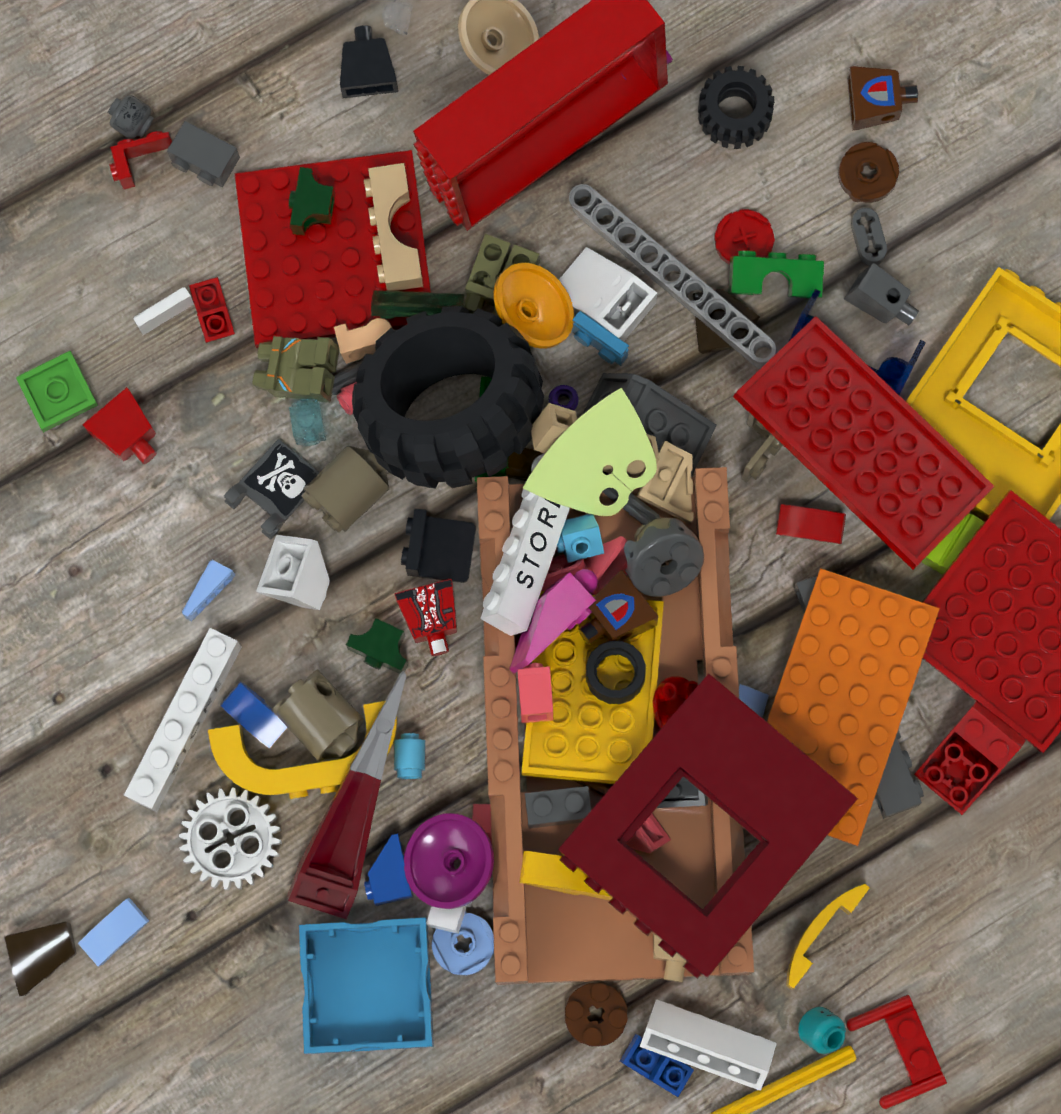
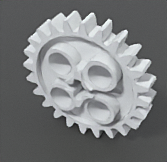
M221 788L218 792V798L215 799L210 793H207L208 803L204 804L197 800L196 804L199 810L197 812L193 810L187 811L193 819L191 822L182 821L181 823L188 828V832L179 834L180 838L187 840V844L179 848L183 852L190 853L183 860L184 863H195L190 872L196 874L202 871L201 882L204 883L211 877V887L216 888L220 881H223L225 890L230 889L231 882H235L236 887L240 890L243 885L242 880L246 879L250 885H254L253 875L257 874L264 878L263 866L268 868L274 867L268 859L270 856L279 857V854L272 848L273 845L282 844L281 840L273 837V834L280 832L281 828L271 826V823L277 819V816L275 814L265 815L270 806L265 804L258 807L261 799L258 795L249 801L248 790H245L241 797H238L235 788L231 789L229 796H226ZM236 810H243L246 815L244 823L239 826H233L230 823L231 814ZM209 824L216 825L217 835L212 840H204L202 837L203 828ZM251 825L256 826L255 830L234 839L235 845L230 846L228 843H224L210 853L205 852L207 847L225 841L227 839L226 833L231 832L233 835H237ZM249 838H256L259 841V848L253 854H246L243 849L245 841ZM221 852H228L231 857V862L226 868H218L215 863L217 855Z

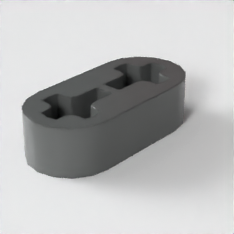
M861 208L855 212L851 222L857 251L863 263L869 266L873 263L878 265L884 260L887 252V244L880 219L873 209ZM861 217H865L867 221H872L868 234H866L864 225H858ZM869 240H872L875 249H880L877 257H873L871 253H866L869 248Z

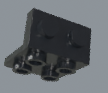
M414 509L413 517H408L406 524V535H410L409 547H403L401 565L406 566L407 576L443 581L452 579V582L466 583L470 575L476 534L475 524L472 522L428 517L427 510Z

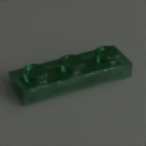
M374 290L371 316L391 319L394 317H411L423 311H426L428 315L441 313L442 307H464V294Z

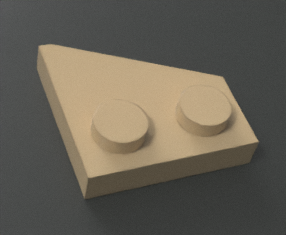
M664 441L659 449L660 460L657 462L656 474L645 486L640 488L636 497L690 524L694 518L691 495L693 494V481L691 479V471L693 470L692 454Z

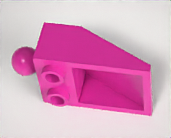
M582 569L576 572L574 576L569 572L552 584L539 597L529 628L521 633L509 669L513 674L518 672L517 669H522L529 665L567 628L571 630L576 624L579 625L592 613L588 607L596 600L590 593L596 589L598 584L597 576L593 571Z

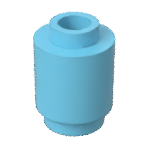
M404 733L401 734V739L394 740V770L397 771V778L399 779L422 778V771H425V740L419 739V734Z

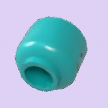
M814 1007L801 1018L798 1028L799 1037L817 1053L828 1054L836 1051L845 1040L846 1027L844 1022L827 1008Z

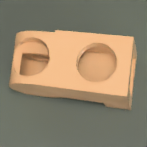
M376 318L371 320L366 326L349 330L346 324L335 326L334 330L338 346L345 363L361 360L365 354L373 355L376 351V340L392 328L390 323L385 319Z

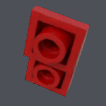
M215 277L189 285L205 342L208 343L235 335L219 278Z
M781 504L776 535L842 544L846 514Z

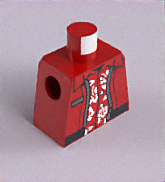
M452 579L394 593L415 643L428 641L431 656L448 653L449 648L446 636L457 633Z

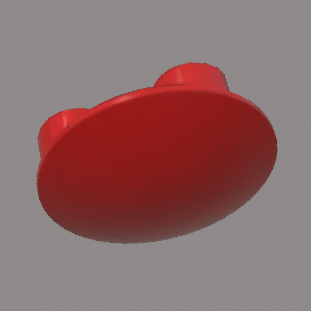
M671 676L664 679L658 685L653 697V712L660 729L698 686L697 682L693 680L688 681L680 676Z

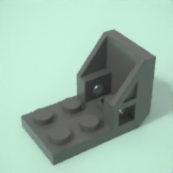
M603 373L583 414L605 397L622 388L639 416L646 434L656 437L658 451L662 443L667 441L692 454V477L717 425L646 378L628 373Z

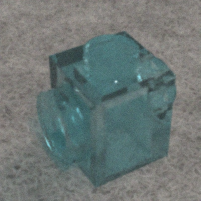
M301 399L292 403L289 411L296 444L313 446L319 444L320 441H326L323 412L318 400Z

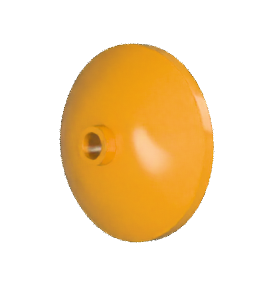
M517 263L511 265L499 275L494 286V304L503 324L508 323L516 328L528 342L529 346L534 348L547 349L555 347L569 336L574 324L572 321L574 309L565 287L551 272L532 263Z

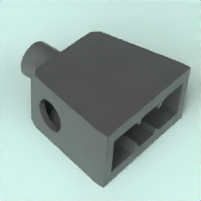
M874 263L858 275L844 298L850 304L885 324L896 317L909 326L919 312L918 309L906 302L911 291Z

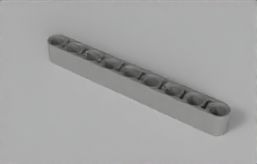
M579 184L572 188L569 193V201L574 213L751 364L761 369L777 353L776 345L768 335L596 190L587 184ZM585 196L591 198L588 205H577L580 198ZM603 216H613L611 223L607 225L599 224V220ZM626 234L636 235L634 241L629 244L622 243L621 239ZM654 252L658 254L654 262L647 263L643 261L647 253ZM677 271L680 273V277L676 281L669 282L665 280L669 272ZM693 290H700L703 292V295L699 300L691 301L688 299L689 293ZM716 309H722L726 312L725 316L719 320H713L710 318V314ZM738 328H745L749 331L748 335L743 339L733 337L734 331ZM767 347L771 350V354L767 358L761 359L756 357L755 353L759 348Z

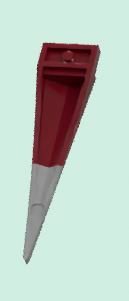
M404 671L397 678L297 866V872L287 895V899L290 902L343 919H347L359 888L382 774L406 679Z

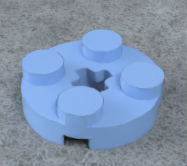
M465 912L459 934L440 929L435 930L432 940L433 955L443 969L454 975L467 976L475 974L487 966L494 954V934L489 924L483 918L473 913ZM459 935H463L465 939L469 937L472 939V943L469 944L470 950L466 953L462 949H455L454 945L458 943L457 937Z

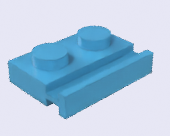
M579 310L572 320L574 322L572 332L575 333L574 338L586 347L592 345L599 350L598 355L610 364L615 362L622 366L628 358L629 345Z

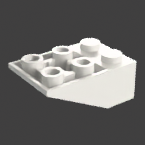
M587 247L559 278V281L570 296L574 314H577L580 310L623 342L657 301V292L637 276Z

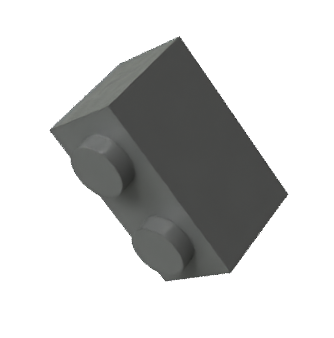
M184 121L167 150L172 161L171 164L175 168L185 173L190 170L197 174V178L209 186L216 184L222 188L240 159L236 147Z
M588 786L525 793L529 829L581 823L591 811Z

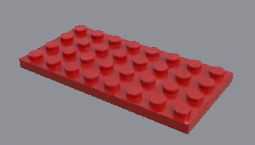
M817 316L733 395L757 421L912 570L995 487Z

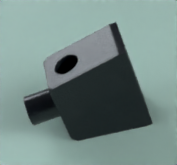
M362 25L354 28L355 41L343 43L340 76L342 97L352 98L398 92L397 78L385 39H373L371 26Z

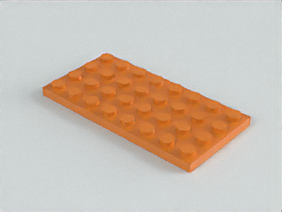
M820 568L767 722L858 798L827 835L858 847L940 608Z

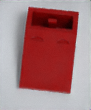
M976 701L914 775L963 815L1022 748L1026 739Z

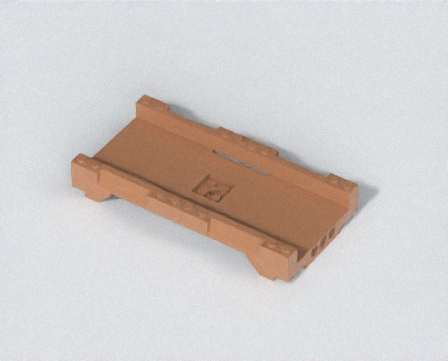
M727 467L695 468L694 477H691L693 481L691 501L694 518L690 524L682 520L680 521L693 530V533L703 547L704 563L701 571L687 587L671 595L653 597L641 593L645 600L664 601L657 687L664 679L671 676H680L688 681L693 680L698 683L697 661H703L704 678L709 673L739 698L736 646H733L728 533L730 530ZM508 476L477 478L483 601L491 590L494 581L493 573L501 562L504 553L502 551L503 545L513 528L512 519L519 510L523 500L522 491L524 484H509ZM640 488L634 489L631 493L637 496ZM601 492L599 497L601 504L609 506L615 503ZM641 500L652 510H654L657 514H659L660 518H676L664 512L663 510ZM570 508L566 520L587 515L588 513ZM623 508L612 516L594 515L599 525L602 544L620 536L624 537L627 541L635 542V534L643 525ZM556 548L553 558L560 556L564 553H558ZM484 621L485 656H483L488 795L491 808V835L494 852L493 932L495 983L497 985L664 979L666 961L653 958V933L651 932L647 936L633 924L636 918L628 911L622 915L608 903L610 900L582 894L572 895L519 883L524 851L563 856L559 853L558 849L580 824L574 823L529 829L525 793L584 786L572 780L526 776L527 792H521L516 673L513 674L509 670L521 633L510 636ZM655 716L653 738L660 731V727L656 722ZM589 789L592 810L603 795ZM709 798L708 805L656 808L652 814L671 840L650 854L636 849L633 850L703 909L745 860L743 827ZM752 926L710 976L750 975L754 972ZM685 969L683 978L694 977Z

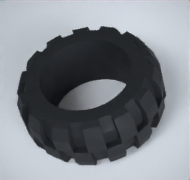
M463 306L442 307L441 313L428 315L426 311L406 318L407 325L397 331L390 328L376 340L375 353L373 355L365 354L357 371V384H354L352 394L353 415L369 452L373 453L378 464L392 475L402 480L406 477L408 482L417 486L436 489L438 482H446L451 488L473 484V477L486 472L491 477L507 467V458L513 452L517 454L522 453L532 439V424L542 412L545 397L542 391L543 380L528 342L516 328L508 323L503 324L501 318L481 309H477L474 314H470ZM463 374H477L492 378L488 388L481 397L468 408L455 415L430 421L413 420L405 417L413 401L425 389L443 379Z

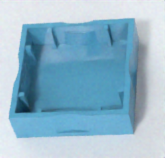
M426 917L380 920L373 923L359 924L339 922L299 925L300 964L305 991L302 1007L304 1054L434 1047L429 937Z

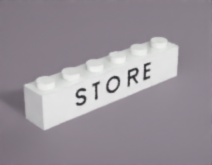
M544 454L539 455L535 458L531 466V471L534 470V468L539 463ZM525 489L522 491L523 500L520 508L512 519V531L502 548L504 553L501 562L493 573L494 581L491 590L484 598V609L480 618L510 636L525 632L529 628L570 509Z
M209 628L124 796L158 812L242 648L237 640Z

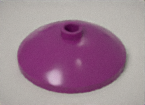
M453 813L434 816L415 830L407 844L404 856L405 876L411 890L426 904L441 909H455L465 906L474 901L489 883L494 866V852L491 841L485 830L471 818ZM459 858L461 864L459 868L455 869L454 862Z

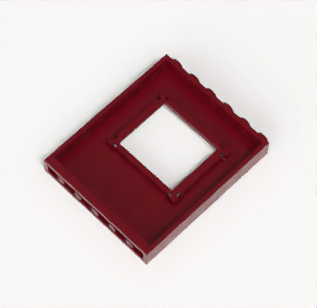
M708 673L560 846L558 851L563 856L559 860L573 873L577 868L587 876L584 882L599 894L601 890H604L612 898L608 903L622 915L626 911L636 918L633 924L645 935L649 936L652 932L661 939L658 946L672 958L676 953L686 961L683 967L695 978L698 979L702 975L707 979L858 798ZM683 777L760 841L703 909L626 844Z

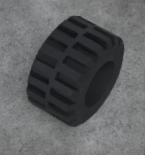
M729 66L725 67L723 74L718 70L713 73V79L708 78L706 80L704 88H702L700 93L698 120L700 125L703 124L702 131L704 134H711L710 140L716 144L719 140L722 141L721 147L728 148V144H734V149H741L742 143L749 147L753 145L754 139L759 141L763 138L764 132H767L770 127L775 103L774 96H771L772 88L770 84L765 86L766 78L763 75L756 77V70L751 68L749 72L744 71V66H738L737 70H732V67ZM728 97H741L750 103L753 112L744 118H731L720 110L719 103Z

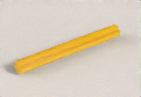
M847 1045L762 1087L761 1091L756 1090L711 1114H750L856 1061V1054L853 1048Z

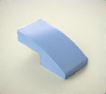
M127 898L100 921L78 944L99 967L123 944L129 942L149 920L133 901Z

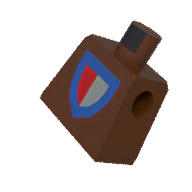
M851 66L849 69L847 82L852 131L897 121L902 113V104L918 102L917 85L900 86L899 72L897 70Z
M621 570L593 597L596 601L588 607L592 611L588 616L591 621L578 630L582 638L589 645L601 636H604L607 642H625L657 626L658 615L623 570Z

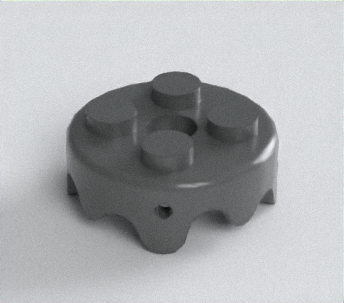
M676 518L670 519L669 528L658 529L650 526L646 528L640 540L637 542L628 540L624 545V553L627 560L625 572L638 591L645 595L662 597L676 593L687 587L701 571L704 563L703 547L696 535ZM672 560L669 565L661 567L665 561Z

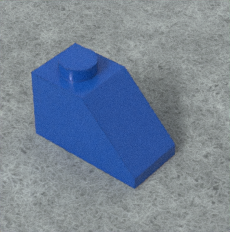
M398 834L391 835L368 872L369 881L364 882L367 899H374L376 906L413 898L412 890L405 876L404 854Z

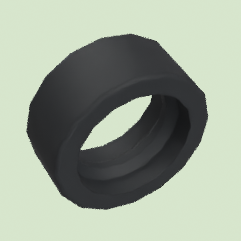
M608 641L600 644L591 652L586 663V682L589 690L599 700L608 704H622L637 696L644 685L646 664L642 654L633 645L623 641ZM621 655L632 663L634 678L626 688L611 690L600 683L597 677V668L605 657Z

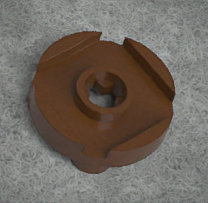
M862 142L849 148L842 158L838 170V179L842 189L849 195L851 200L857 203H873L886 198L894 190L899 175V165L894 154L887 148L885 150L873 142ZM864 166H868L870 170H876L872 179H867V177L861 175L864 171Z
M589 983L579 987L569 997L565 1007V1023L568 1031L578 1042L591 1047L606 1046L617 1040L623 1033L628 1020L627 1006L621 994L613 987L603 983ZM594 1006L596 1009L602 1007L605 1013L602 1015L604 1021L598 1024L597 1021L590 1022L587 1017L591 1014L589 1011L590 1007Z

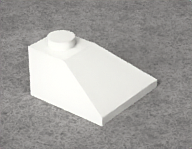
M276 535L256 592L299 607L320 610L326 598V591L330 580L318 541Z

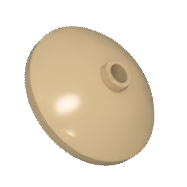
M470 0L462 9L459 17L458 33L461 45L471 62L488 75L539 39L538 30L532 16L517 0Z

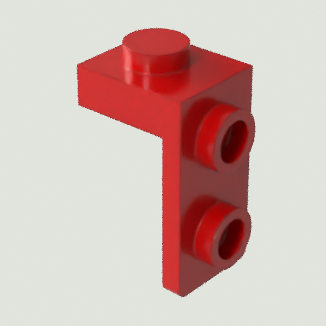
M151 132L145 138L138 140L125 139L118 142L116 146L110 147L114 163L109 164L113 180H119L123 189L135 187L128 159L168 149L172 143L169 132Z

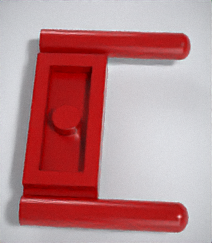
M905 995L846 1021L847 1029L855 1031L884 1019L912 1083L907 1087L881 1097L879 1104L883 1109H888L947 1084L909 995Z

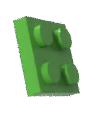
M71 351L16 377L43 433L98 406Z

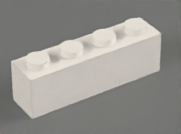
M656 999L640 1047L761 1091L769 1072L777 1043Z

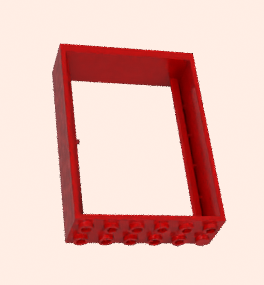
M591 0L413 131L416 142L413 145L418 151L417 156L421 160L420 164L424 169L423 173L430 186L429 190L438 203L445 202L444 205L448 210L447 214L457 227L462 224L466 231L470 230L668 84L665 22L648 0Z

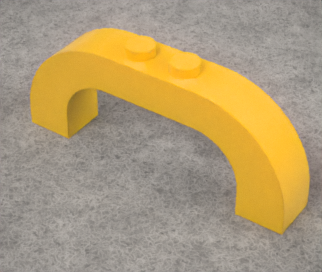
M385 701L363 704L366 721L365 738ZM396 715V719H395V723H394V728H393V732H392V736H391V740H390V744H389L387 756H388V754L390 753V751H391V749H392V746H393V744H394V740H395V738H396V733H397V715ZM242 725L208 730L213 756L218 766L230 780L240 787L258 794L278 795L289 793L290 799L308 796L307 790L320 788L321 794L337 792L339 789L338 785H341L361 748L360 746L355 753L343 759L272 770L259 766L250 758L244 744Z

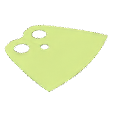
M622 388L598 402L564 431L536 465L524 484L523 489L554 503L588 514L612 516L628 503L629 495L634 489L645 486L654 477L657 463L653 448L639 416ZM635 460L643 461L646 467L643 475L638 478H632L627 474L628 465ZM606 465L613 467V471L609 475L603 473V468ZM607 488H614L618 492L616 502L609 506L601 504L599 499L601 492Z

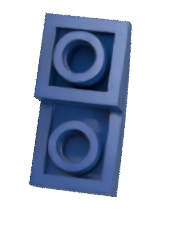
M241 681L221 703V707L268 748L287 729L285 724L273 713L272 708L265 704V700Z
M635 1034L619 1062L676 1097H679L694 1069L683 1062L640 1047L642 1037Z

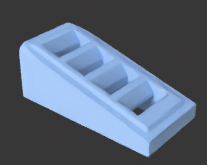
M214 560L208 563L182 611L187 620L192 621L233 580L235 577L233 570Z

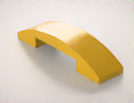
M863 884L845 892L828 904L811 921L800 937L791 957L786 986L789 989L795 988L813 964L803 954L838 908L848 915L852 913L870 889L869 886Z

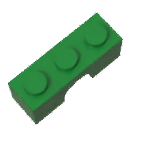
M738 251V256L730 257L728 293L761 295L762 283L766 275L770 272H777L782 274L788 282V297L819 299L822 298L824 261H816L817 255L798 254V259H786V253L770 252L768 253V258L756 257L755 251Z

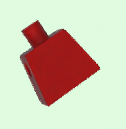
M127 387L82 424L94 439L122 461H126L134 454L142 464H146L157 454L148 443L156 433Z

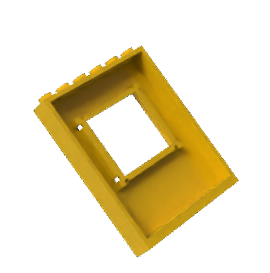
M998 267L906 402L995 486L970 511L972 514L985 521L1006 493L1012 490L1050 520L1061 504V423L1043 450H1041L963 398L1007 333L1061 367V303H1054L1046 298L1045 293L1038 287L1032 285L1029 287L1021 282L1020 277L1015 272Z

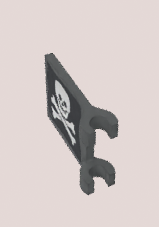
M278 439L247 474L225 493V503L232 509H235L245 496L249 497L270 515L261 525L263 529L261 532L271 540L279 532L285 521L304 502V499L301 497L305 492L303 488L315 479L320 472Z

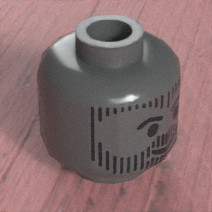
M127 95L122 100L116 98L107 112L112 115L110 126L129 139H135L137 136L142 138L154 120L151 116V107L133 95Z

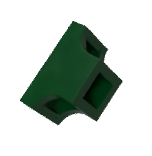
M300 167L296 191H291L289 209H292L290 227L293 234L305 235L306 230L316 223L331 225L336 197L334 187L316 182L313 171L310 168Z
M375 618L369 631L362 635L350 634L346 643L348 650L365 657L363 662L375 669L380 670L384 666L400 674L402 671L405 672L409 665L407 660L400 654V647L405 638L404 631Z

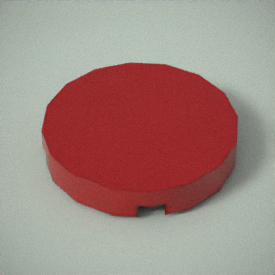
M742 209L724 216L717 226L714 240L715 248L720 258L730 265V257L738 256V251H755L756 257L768 258V253L772 252L775 238L767 218L759 212Z

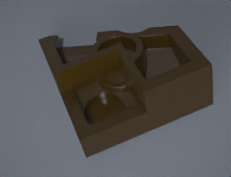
M61 922L4 936L20 997L29 994L32 988L43 979H47L55 972V969L77 954L71 923Z

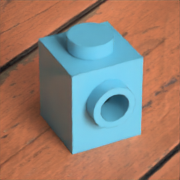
M593 514L565 521L556 548L558 553H564L568 563L604 554L599 525Z

